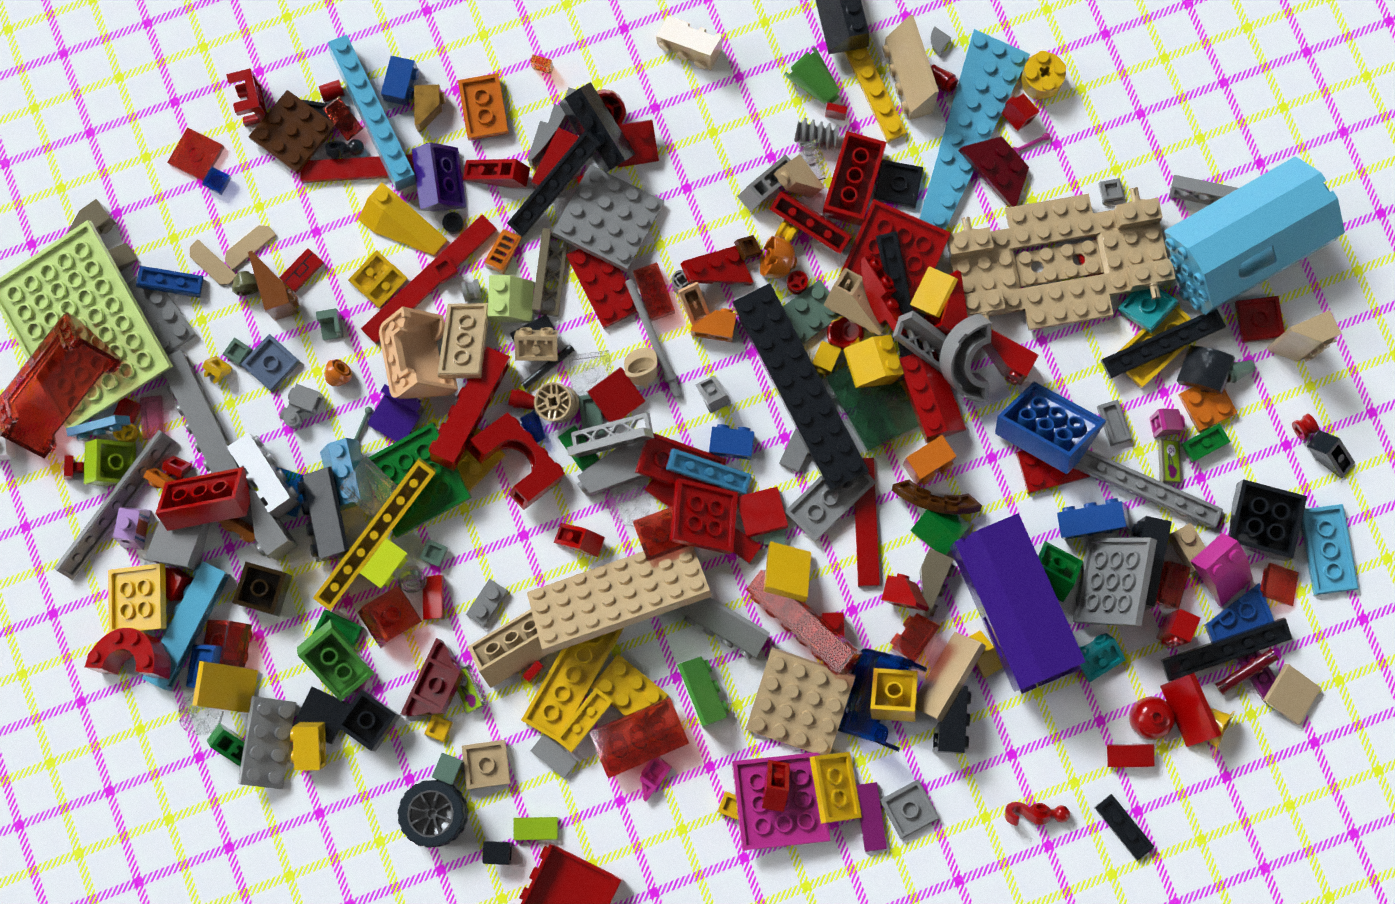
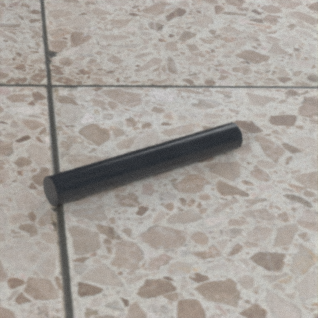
M569 344L558 353V361L546 362L520 384L525 390L573 353L575 351L574 348Z

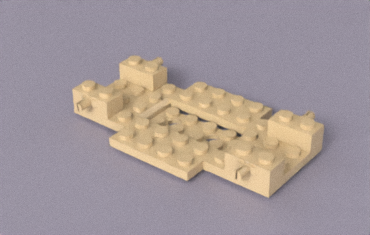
M1133 187L1129 189L1132 201L1118 204L1114 210L1093 213L1089 193L1005 208L1008 228L990 231V227L972 228L970 217L961 218L964 230L952 233L947 241L952 272L959 270L962 274L967 316L981 314L990 321L989 317L1025 311L1028 331L1112 317L1113 309L1110 299L1112 295L1150 289L1152 299L1161 298L1159 287L1172 285L1176 278L1173 264L1167 258L1160 225L1163 216L1159 198L1140 199L1138 187ZM1086 237L1096 238V240L1092 241L1086 240L1081 243L1064 244L1063 246L1043 248L1041 250L1029 252L1023 251L1018 254H1014L1013 252L1017 249L1069 241L1074 239ZM1081 254L1085 259V263L1083 265H1076L1073 262V257ZM1034 262H1040L1043 265V270L1039 273L1033 272L1031 265ZM1103 273V274H1101V275H1095V276H1089V277H1084V278L1066 280V281H1061V282L1043 284V285H1038V286L1020 288V287L1031 286V285H1036V284H1042V283H1048V282H1054V281H1059V280H1065V279H1071V278H1077V277H1082V276H1088V275H1094V274Z

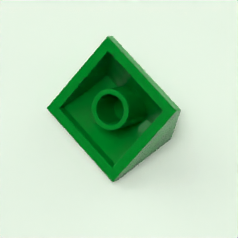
M926 510L910 531L930 548L946 555L950 551V546L960 539L970 527V524L958 514H945Z

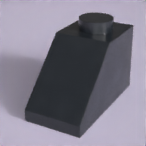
M1319 430L1307 445L1313 457L1339 478L1343 479L1355 463L1341 439Z

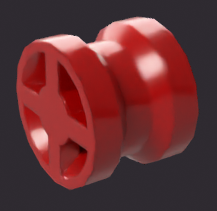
M796 270L789 274L787 288L790 293L799 295L807 289L808 277L804 272Z
M1308 413L1301 420L1292 422V428L1301 440H1305L1309 437V434H1315L1319 431L1316 420Z

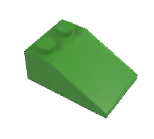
M331 620L297 647L299 658L340 701L375 674L347 637Z

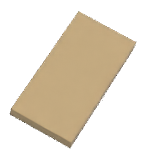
M488 303L447 305L437 374L439 379L481 378L489 321Z
M954 631L917 694L916 710L942 722L986 646L977 640Z

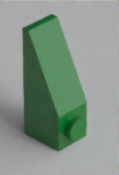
M219 723L206 741L212 749L241 767L245 740Z

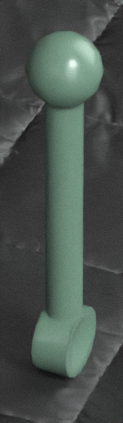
M368 406L365 408V415L354 439H359L369 415L373 412L372 407Z

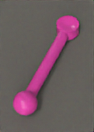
M1046 132L1042 135V137L1037 138L1018 148L1013 147V149L1018 154L1019 151L1024 150L1036 143H1039L1043 140H1049L1050 134Z

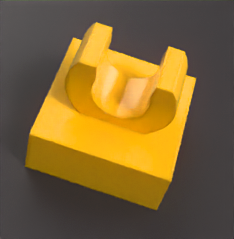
M217 356L205 360L202 368L206 370L204 377H209L211 374L215 376L214 384L220 382L222 377L229 375L233 368Z

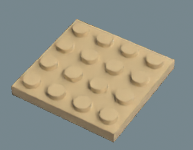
M772 647L745 730L811 753L817 752L820 755L830 754L856 675Z

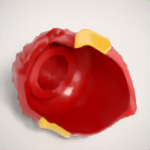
M840 316L832 320L828 326V343L841 348V350L859 343L864 338L863 326L852 323L846 317Z

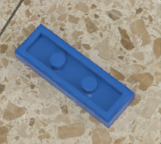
M140 266L136 287L200 298L204 276Z

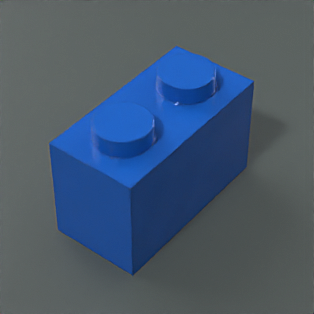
M390 56L381 90V96L384 101L408 106L409 100H412L414 97V81L418 80L420 73L415 60Z
M717 424V427L712 426L709 453L720 457L751 460L755 431H750L751 428L748 427L730 429V426L725 424Z

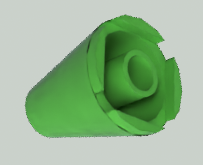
M814 46L811 48L813 53L811 55L809 52L804 54L791 67L792 72L790 74L786 72L784 76L824 105L827 102L833 103L840 97L837 94L840 90L819 51Z

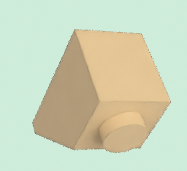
M800 154L774 173L779 183L789 192L812 198L825 188Z

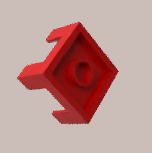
M251 68L226 74L229 84L245 80V83L234 86L239 98L247 97V100L233 103L236 115L241 116L254 112L255 114L243 117V125L247 127L260 123L266 116L267 109L261 84Z

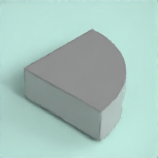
M934 26L930 40L932 49L938 56L950 42L951 37Z

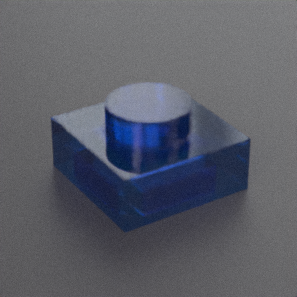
M211 166L202 185L222 196L231 180V176Z

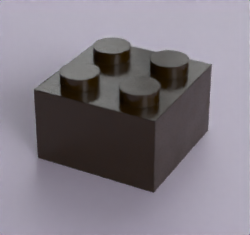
M245 561L232 603L279 617L292 575Z

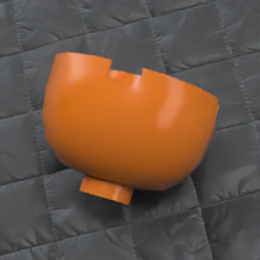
M771 236L764 246V249L767 250L765 257L761 256L760 274L767 278H784L790 273L791 269L796 267L797 257H795V250L787 240Z

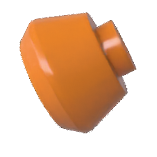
M329 360L326 364L324 377L329 385L339 387L352 379V371L341 360Z

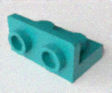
M1108 633L1100 634L1092 642L1079 647L1086 661L1080 664L1082 668L1080 670L1089 683L1126 660L1116 639Z

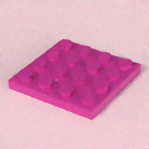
M819 753L732 761L742 851L831 841L829 824H821L809 758L820 755ZM768 760L790 763L789 793L784 812L762 808Z

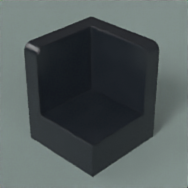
M483 841V864H511L512 842Z

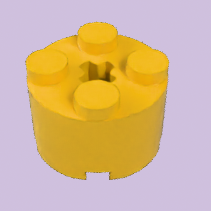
M1039 51L1026 62L1021 75L1024 92L1036 100L1054 97L1065 80L1066 65L1053 53Z

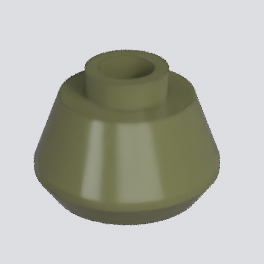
M249 271L238 272L237 276L234 277L232 292L237 296L251 295L259 291L255 275Z

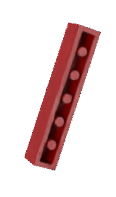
M488 346L486 347L481 378H467L468 383L465 388L461 387L456 405H452L449 409L447 422H443L439 428L438 434L440 435L436 441L433 440L428 452H430L432 462L455 471L470 439L473 437L510 367V356Z

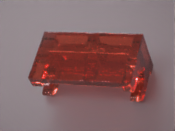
M1173 561L1164 562L1155 605H1163L1167 609H1179L1190 573V567Z

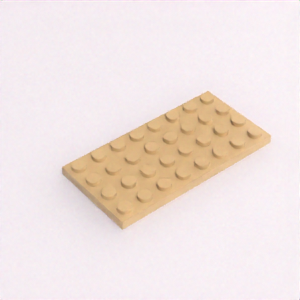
M675 542L658 545L527 592L544 656L712 597L694 547Z

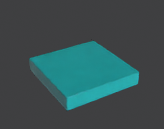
M1160 288L1161 298L1152 299L1150 289L1132 292L1117 309L1119 313L1149 333H1152L1176 308L1179 301Z

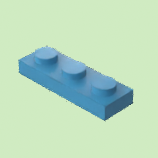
M113 415L66 428L67 437L87 440L90 439V435H105L108 430L110 432L121 431L123 426L131 425L130 416Z

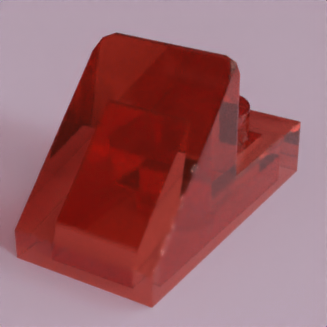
M339 96L323 108L327 118L335 125L346 141H349L363 130V127Z

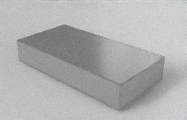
M1118 399L1096 407L1099 416L1106 420L1103 427L1110 447L1132 440Z
M545 734L541 736L530 750L562 778H565L578 762Z

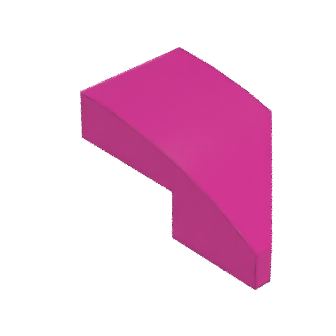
M656 754L653 755L644 767L640 776L643 800L645 802L672 768L671 765Z

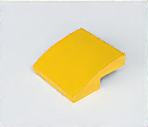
M376 250L348 281L376 307L380 308L408 278Z

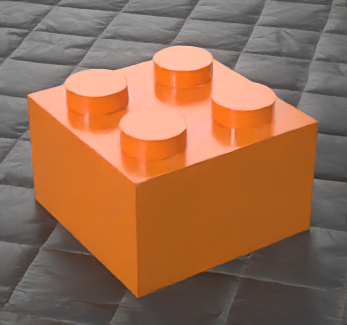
M941 435L906 457L902 465L915 484L919 485L922 483L924 486L934 480L936 473L940 472L942 475L950 470L957 456L944 436Z

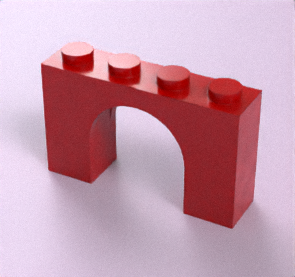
M508 412L471 438L466 448L480 464L503 449H514L527 457L531 465V473L514 485L510 493L513 500L523 510L559 484L565 474L561 465L554 462L546 449L540 447L532 434L526 432L521 427L519 421Z

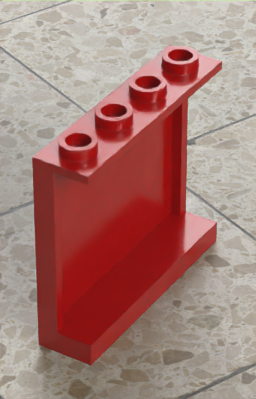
M549 844L548 847L544 846L539 858L542 861L539 867L535 866L529 876V879L532 880L529 888L524 887L519 899L522 900L521 904H611L622 878L554 844Z

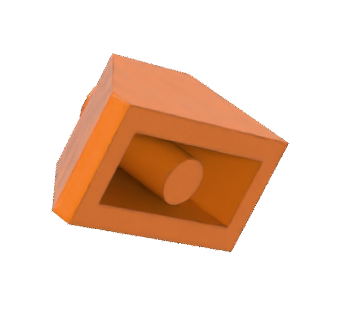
M722 308L720 311H713L691 327V336L732 343L736 313L726 308Z

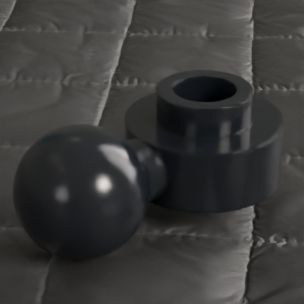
M352 139L348 144L343 141H332L325 145L326 155L332 159H340L347 152L357 156L364 151V144L359 139Z

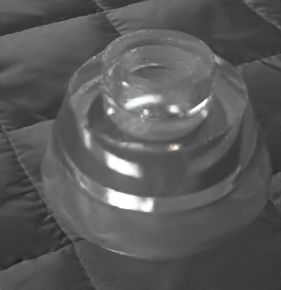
M414 565L403 568L397 578L398 587L407 593L419 592L427 583L425 574L419 567Z

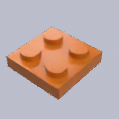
M1192 387L1178 394L1197 432L1238 413L1225 388L1222 394L1201 392L1199 387Z

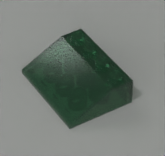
M849 366L826 377V384L833 396H835L834 398L867 455L919 427L910 400L898 379L893 384L855 388Z

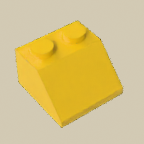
M891 335L871 337L843 349L855 388L893 384L904 374Z
M874 668L870 706L871 719L916 722L918 671Z

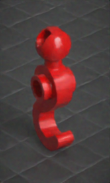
M1011 802L1007 804L1004 814L1006 821L1014 826H1018L1020 818L1015 813L1022 814L1036 825L1047 824L1051 818L1060 823L1067 822L1070 818V811L1066 806L1060 805L1055 809H1050L1043 803H1036L1029 807L1022 802Z

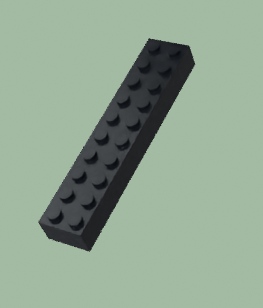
M771 283L733 301V309L829 494L867 475L869 470Z

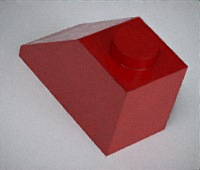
M561 523L553 543L586 555L598 557L605 537L587 528Z
M897 573V577L887 576L881 598L882 601L893 606L928 612L929 607L917 583L910 581L909 576Z
M768 760L762 796L763 809L784 812L789 793L790 763Z

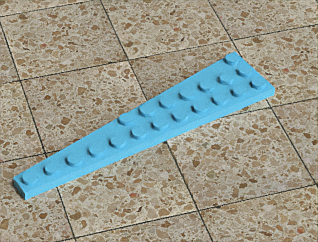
M976 29L973 30L919 219L946 230L975 170L958 150L963 146L990 139L1006 106L1005 103L1009 100L1030 56L1029 53Z

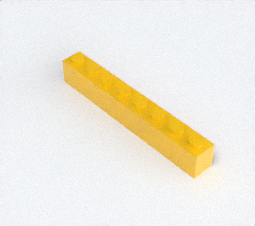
M418 458L314 595V600L331 611L437 470L421 458Z

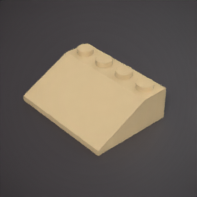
M909 15L886 37L882 50L884 57L888 58L890 62L888 65L891 77L894 76L896 80V93L898 96L901 95L903 101L901 102L903 114H907L908 119L912 120L933 113L939 90L914 15Z

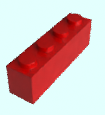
M785 191L779 192L769 209L838 254H842L854 236Z

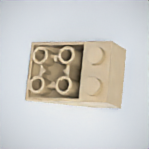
M844 268L823 306L829 308L834 313L846 317L850 322L857 323L869 332L880 336L887 323L879 324L869 305L862 276Z

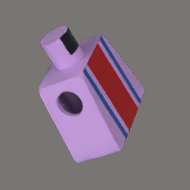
M133 507L119 508L113 536L121 547L144 550L151 510Z

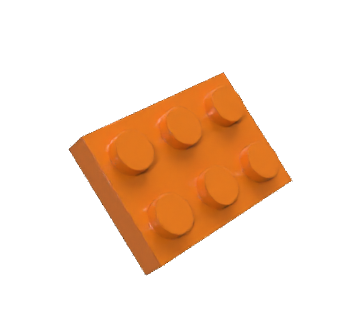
M495 73L458 80L468 141L509 134L499 74Z

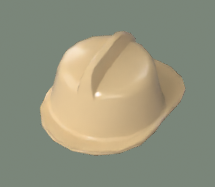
M644 347L633 350L626 356L624 360L625 375L630 378L634 385H643L645 389H648V384L657 378L658 362L656 352L651 348Z

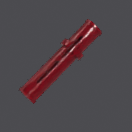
M1270 648L1257 658L1249 659V663L1218 683H1215V685L1220 689L1219 691L1222 695H1225V693L1256 673L1261 674L1264 668L1278 661L1279 658L1276 654L1273 655L1274 651Z

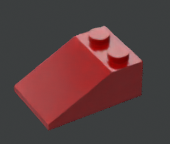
M959 270L949 274L957 278L958 281L940 317L924 316L925 320L947 336L958 323L968 318L962 274Z
M991 329V343L982 346L1000 374L1006 378L1005 380L1015 386L1017 384L1022 385L1039 356L1037 353Z

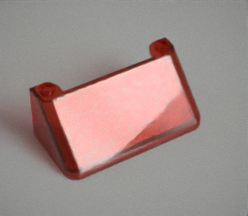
M68 312L63 314L0 395V436L45 459L57 446V442H55L56 432L104 372L110 374L118 370L121 364L120 357L74 315Z

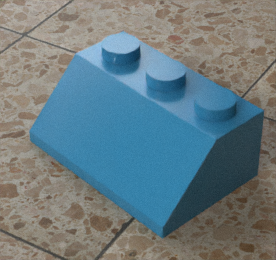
M343 438L328 443L320 451L323 468L332 466L341 511L371 502L372 498L359 440Z

